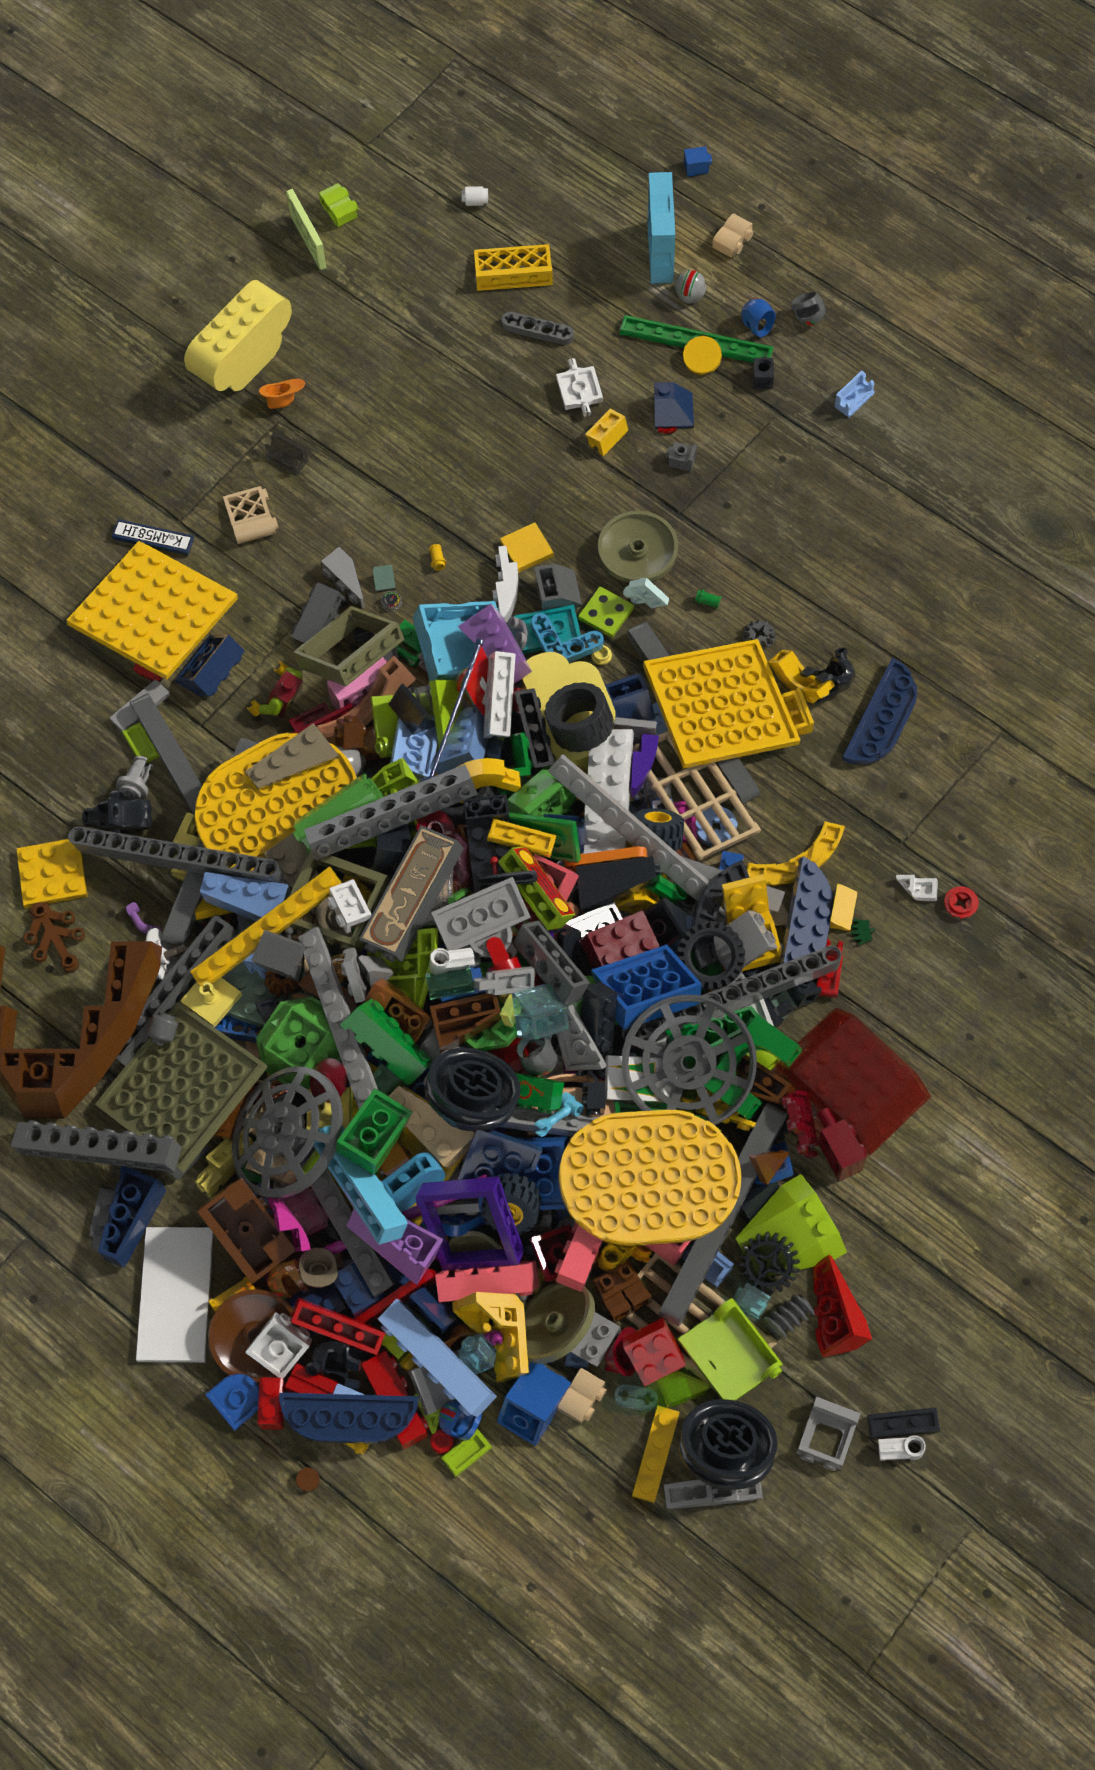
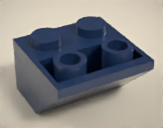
M641 673L605 685L615 709V718L646 721L655 718L650 694Z

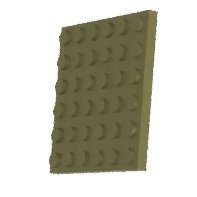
M177 1002L168 1013V1015L174 1016V1020L178 1023L173 1041L164 1042V1045H159L151 1042L152 1037H149L95 1105L136 1135L142 1136V1133H148L159 1138L162 1135L175 1138V1142L182 1147L176 1167L184 1173L268 1066L180 1002Z

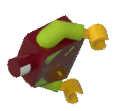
M279 661L280 667L274 669V671L281 678L271 691L266 705L262 704L260 706L256 700H253L251 702L252 706L247 707L249 712L253 716L262 714L277 715L283 718L303 688L302 672L288 667L282 661Z

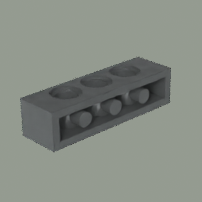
M539 920L523 924L513 942L515 947L563 1006L580 1001L590 982Z

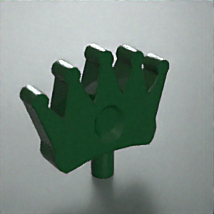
M853 919L854 923H858L851 926L852 929H856L851 932V935H857V937H854V941H861L858 942V946L871 942L873 937L870 933L876 931L875 928L869 929L870 921Z

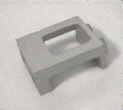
M816 1397L797 1454L801 1455L800 1458L807 1462L813 1463L815 1460L823 1463L822 1466L828 1470H841L861 1413ZM817 1424H824L842 1432L843 1436L835 1458L809 1448Z

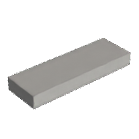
M156 679L110 717V721L121 732L139 722L135 710L130 705L131 701L149 693L155 705L158 706L170 696L169 691Z

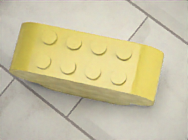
M258 280L249 282L189 344L184 357L186 369L218 391H223L228 387L234 391L243 389L270 362L279 350L282 342L281 333L286 328L292 313L290 301Z
M555 652L541 653L527 660L532 672L522 678L520 690L535 688L537 697L540 698L542 716L545 717L546 703L558 689L572 683L586 682L599 687L604 693L613 715V723L615 722L614 706L602 677L595 666L583 661L569 664L564 656ZM584 711L570 717L566 723L583 721L593 712ZM546 721L545 729L547 735L550 736V748L556 761L563 754L587 775L589 751L569 752L566 749L560 748L555 742Z

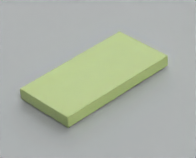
M288 190L286 195L290 216L320 270L327 267L323 243L294 190Z

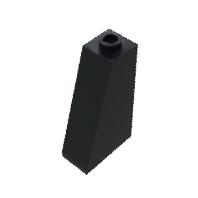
M652 856L577 866L580 909L583 913H588L657 883L658 875H661L660 863H656Z

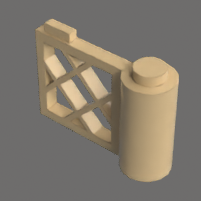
M259 486L223 496L237 544L276 534L275 530L279 529L276 517L272 518L266 503V500H269L266 488L262 489ZM259 494L260 496L256 502L249 500L252 495ZM234 500L241 501L237 507L230 505L229 502ZM245 503L252 506L249 512L242 509ZM257 508L265 511L264 514H253ZM238 513L245 516L242 520H234Z

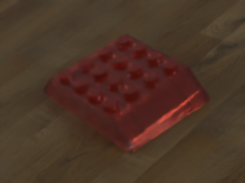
M835 1008L798 1043L802 1048V1052L790 1067L781 1061L776 1063V1067L801 1091L809 1093V1098L821 1110L829 1108L836 1123L845 1119L848 1125L851 1124L856 1131L857 1136L855 1138L859 1144L862 1143L867 1154L870 1156L931 1098L919 1075L854 1014L839 1008Z

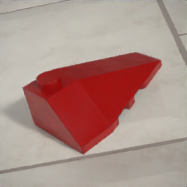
M831 1255L826 1256L813 1267L814 1293L817 1294V1307L814 1310L815 1315L818 1316V1328L815 1329V1336L822 1357L857 1350L872 1340L867 1321Z

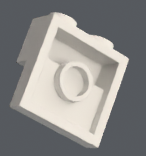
M275 1312L245 1353L277 1377L284 1378L308 1349L312 1339L309 1338L310 1333L305 1328L299 1327L298 1329L292 1325L289 1316L284 1313L279 1315Z

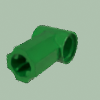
M658 875L657 883L646 887V889L659 896L660 900L666 898L673 904L687 897V892L676 882L671 883Z

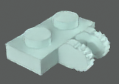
M647 578L630 581L629 586L625 587L623 591L627 598L631 597L630 600L634 604L646 603L650 608L668 605L669 598Z

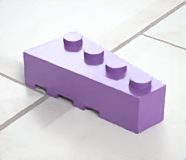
M489 604L458 626L474 644L476 639L484 641L482 648L488 657L495 651L516 654L515 683L532 672L503 616L492 604Z
M354 1208L347 1227L417 1285L436 1257L443 1239L406 1219L408 1224L401 1239L378 1245Z

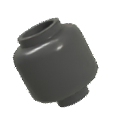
M162 1012L151 1016L146 1030L147 1035L152 1037L151 1042L164 1045V1042L173 1041L178 1027L174 1016Z

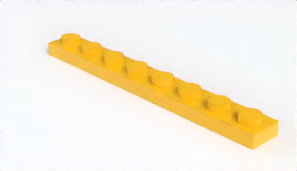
M328 867L190 972L200 986L203 987L202 984L204 982L213 984L255 952L265 930L280 934L328 898L329 888L342 884L332 868Z

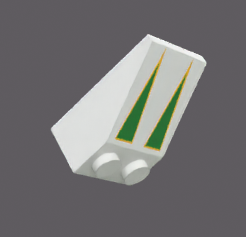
M606 1056V1100L637 1105L628 1092L623 1078L622 1056ZM629 1056V1071L632 1082L645 1077L642 1066L643 1057ZM649 1058L651 1074L663 1069L661 1058ZM668 1078L655 1082L660 1091L671 1098L675 1085ZM649 1086L636 1090L639 1097L649 1108H667L668 1104L659 1099Z

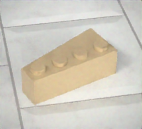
M400 1086L388 1096L413 1111L406 1127L444 1167L450 1169L468 1151L475 1134L473 1131H463L452 1127L428 1103Z

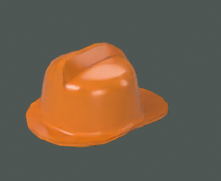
M290 379L279 383L267 384L259 389V393L266 398L270 409L287 407L294 400L295 392H298L305 386V381L302 379Z

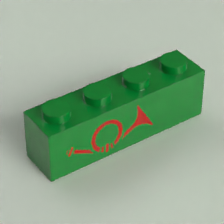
M515 1072L521 1088L520 1097L517 1102L518 1107L531 1109L533 1106L537 1107L538 1111L542 1113H551V1110L560 1109L564 1082Z

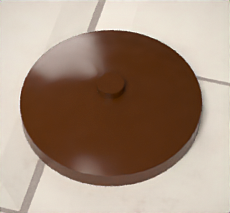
M260 1289L244 1290L227 1298L214 1313L209 1326V1347L216 1363L228 1375L244 1374L251 1377L255 1382H260V1378L276 1377L275 1374L245 1352L275 1312L279 1315L284 1313L290 1317L293 1311L292 1307L280 1296ZM291 1323L292 1325H294L296 1328L299 1329V1327H300L299 1325H296V1324H294V1323Z

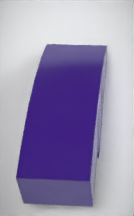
M642 734L639 752L633 751L629 798H633L638 793L651 771L658 748L659 736Z

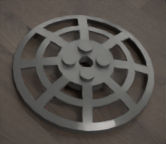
M687 994L661 1000L650 1006L638 1017L626 1036L621 1064L627 1090L633 1101L642 1111L653 1110L642 1101L636 1090L649 1086L659 1099L668 1104L666 1110H676V1108L692 1110L704 1107L709 1117L707 1121L716 1125L736 1112L748 1097L756 1075L757 1058L752 1036L745 1023L734 1011L712 998ZM681 1002H698L706 1004V1008L702 1017L686 1015L674 1018L669 1005ZM715 1008L729 1016L740 1028L742 1034L730 1039L720 1026L710 1021ZM661 1009L666 1022L661 1024L652 1033L648 1041L636 1037L638 1029L645 1020ZM692 1022L699 1023V1027L695 1036H682L678 1024ZM709 1027L723 1039L724 1043L712 1048L704 1040L707 1028ZM670 1028L674 1040L667 1048L654 1044L660 1034ZM744 1043H747L750 1056V1069L747 1080L735 1076L737 1061L734 1048ZM631 1045L644 1049L642 1066L645 1077L634 1082L631 1080L629 1071ZM728 1051L730 1059L728 1073L716 1068V1056ZM650 1053L663 1057V1069L653 1074L650 1073L649 1067ZM687 1056H692L696 1060V1065L692 1069H687L683 1066V1059ZM712 1077L725 1081L719 1091L709 1097L704 1085ZM668 1078L675 1085L671 1098L661 1092L655 1082ZM731 1084L744 1088L736 1102L718 1116L713 1103L726 1093ZM684 1089H696L701 1099L700 1102L694 1103L679 1102Z
M294 1066L273 1073L263 1080L250 1094L235 1124L232 1139V1157L239 1178L244 1180L251 1191L267 1198L280 1199L290 1197L308 1188L325 1171L336 1152L337 1140L341 1136L343 1125L342 1103L334 1084L325 1075L314 1069ZM298 1072L291 1084H282L271 1089L270 1083L289 1073ZM306 1074L311 1075L322 1084L326 1092L314 1098L306 1088L300 1086V1083ZM288 1090L283 1102L274 1104L272 1095ZM263 1091V1096L254 1105L248 1118H245L254 1100ZM296 1092L302 1094L307 1100L300 1107L291 1104ZM328 1100L331 1104L332 1113L329 1135L318 1132V1106ZM265 1102L266 1111L260 1120L253 1119L259 1107ZM311 1110L310 1130L304 1129L305 1120L303 1114ZM283 1124L281 1132L278 1134V1129ZM242 1127H245L243 1134L244 1154L239 1159L240 1133ZM250 1128H256L257 1140L249 1147ZM302 1138L307 1139L301 1151L295 1156L293 1150ZM314 1141L325 1143V1148L318 1161L305 1175L299 1163L307 1156ZM260 1148L266 1152L263 1166L253 1158V1155ZM274 1156H285L288 1163L272 1168ZM247 1161L255 1170L262 1173L261 1187L255 1186L246 1178L242 1168ZM292 1170L298 1180L284 1188L269 1189L270 1175H281Z

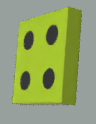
M599 587L579 614L578 620L613 638L633 611L634 605Z

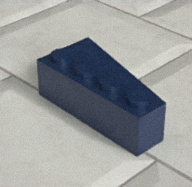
M121 1166L119 1183L115 1187L114 1201L110 1205V1215L104 1227L98 1253L106 1261L125 1269L167 1189L160 1180Z

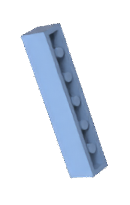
M396 1299L378 1318L383 1324L381 1329L390 1337L394 1335L398 1339L396 1344L403 1351L407 1352L409 1350L413 1355L411 1359L420 1368L424 1366L429 1371L427 1375L436 1384L440 1382L445 1387L443 1392L450 1399L453 1400L455 1398L460 1403L458 1407L467 1416L471 1414L478 1417L497 1397L403 1301Z

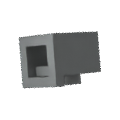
M674 442L673 447H668L666 458H669V467L691 472L697 456V445L693 444V446Z

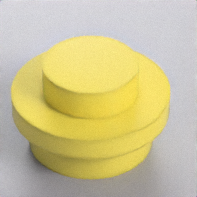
M604 645L601 650L591 654L593 662L598 665L608 664L612 658L611 650Z

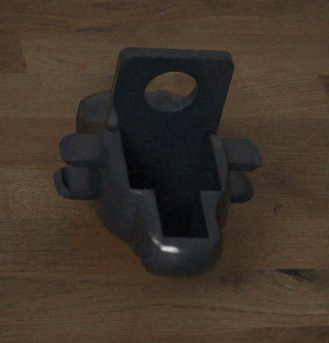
M112 791L107 801L99 803L94 808L83 810L82 822L86 827L95 826L103 831L125 834V831L150 829L153 821L151 816L152 806L149 799L124 800L122 792Z

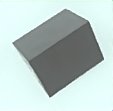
M265 930L251 961L262 969L299 982L301 980L304 944Z

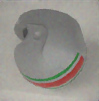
M686 270L675 281V291L681 301L693 304L703 298L706 284L701 273L696 270Z

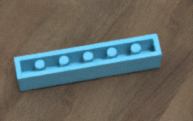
M331 1126L319 1128L318 1132L329 1135ZM314 1141L313 1146L321 1156L326 1144ZM335 1152L328 1165V1169L378 1245L401 1239L408 1223L405 1216L401 1214L395 1205L394 1200L385 1190L383 1183L379 1181L376 1175L369 1173Z

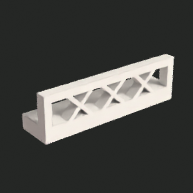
M495 651L489 655L483 738H491L493 736L510 737L516 655L514 653Z

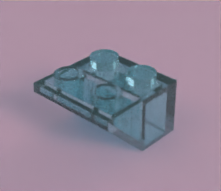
M546 983L512 993L517 1037L536 1040L569 1029L566 1006L550 984Z

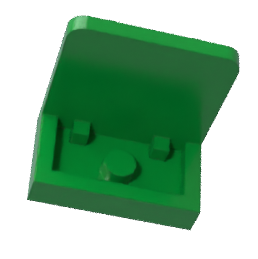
M524 733L512 734L509 737L514 765L512 769L518 771L520 776L531 775L532 760L528 758V737H525Z

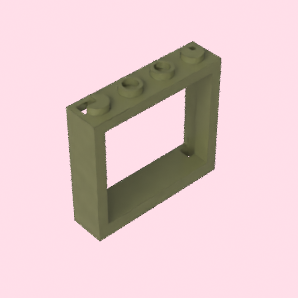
M351 606L293 653L301 669L346 687L405 639L397 622ZM357 627L376 634L338 666L318 659Z
M311 850L290 896L312 880L318 865L325 868L330 867L336 872L376 885L367 903L372 916L391 880L387 875L331 855L316 860ZM298 919L289 927L293 929V932H296L298 929L303 931V934L317 927L321 930L326 944L331 946L334 943L341 945L340 948L343 950L355 948L357 952L361 953L364 944L359 938L369 920L357 924L351 938Z

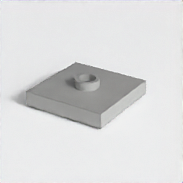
M616 717L614 729H632L634 732L633 745H638L642 734L656 735L657 722Z

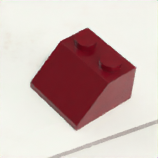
M570 1225L530 1239L546 1282L556 1281L558 1274L555 1273L559 1259L564 1261L566 1256L563 1253L567 1240L572 1241L574 1236L571 1233L572 1228Z

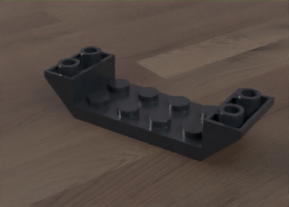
M506 794L463 800L475 893L486 889L479 886L478 878L483 875L493 874V866L490 863V859L497 857L499 861L512 848L487 841L493 819L510 823ZM498 863V874L506 873Z

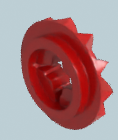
M963 886L954 887L949 890L944 899L946 911L952 917L955 916L960 919L970 918L976 913L979 905L975 892ZM958 899H960L961 902L967 901L964 905L965 909L962 908L961 905H956Z

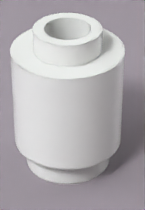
M483 186L465 187V190H462V202H465L466 206H483L488 204V188H483Z

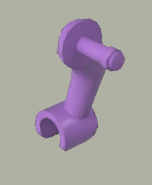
M133 902L126 907V912L131 917L138 931L147 935L150 929L157 928L161 930L159 926L148 925L141 921L137 914L140 909L136 903Z

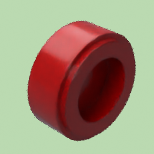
M437 1430L430 1438L431 1447L438 1454H446L453 1448V1437L446 1434L443 1430Z

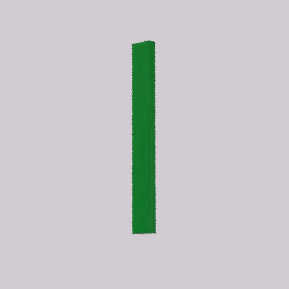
M624 315L619 330L620 335L685 348L687 343L695 337L707 336L717 341L723 357L754 363V358H771L774 348L773 346Z

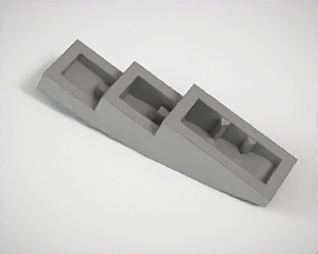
M700 1480L664 1485L667 1509L711 1506L763 1499L761 1482L740 1490L720 1489Z

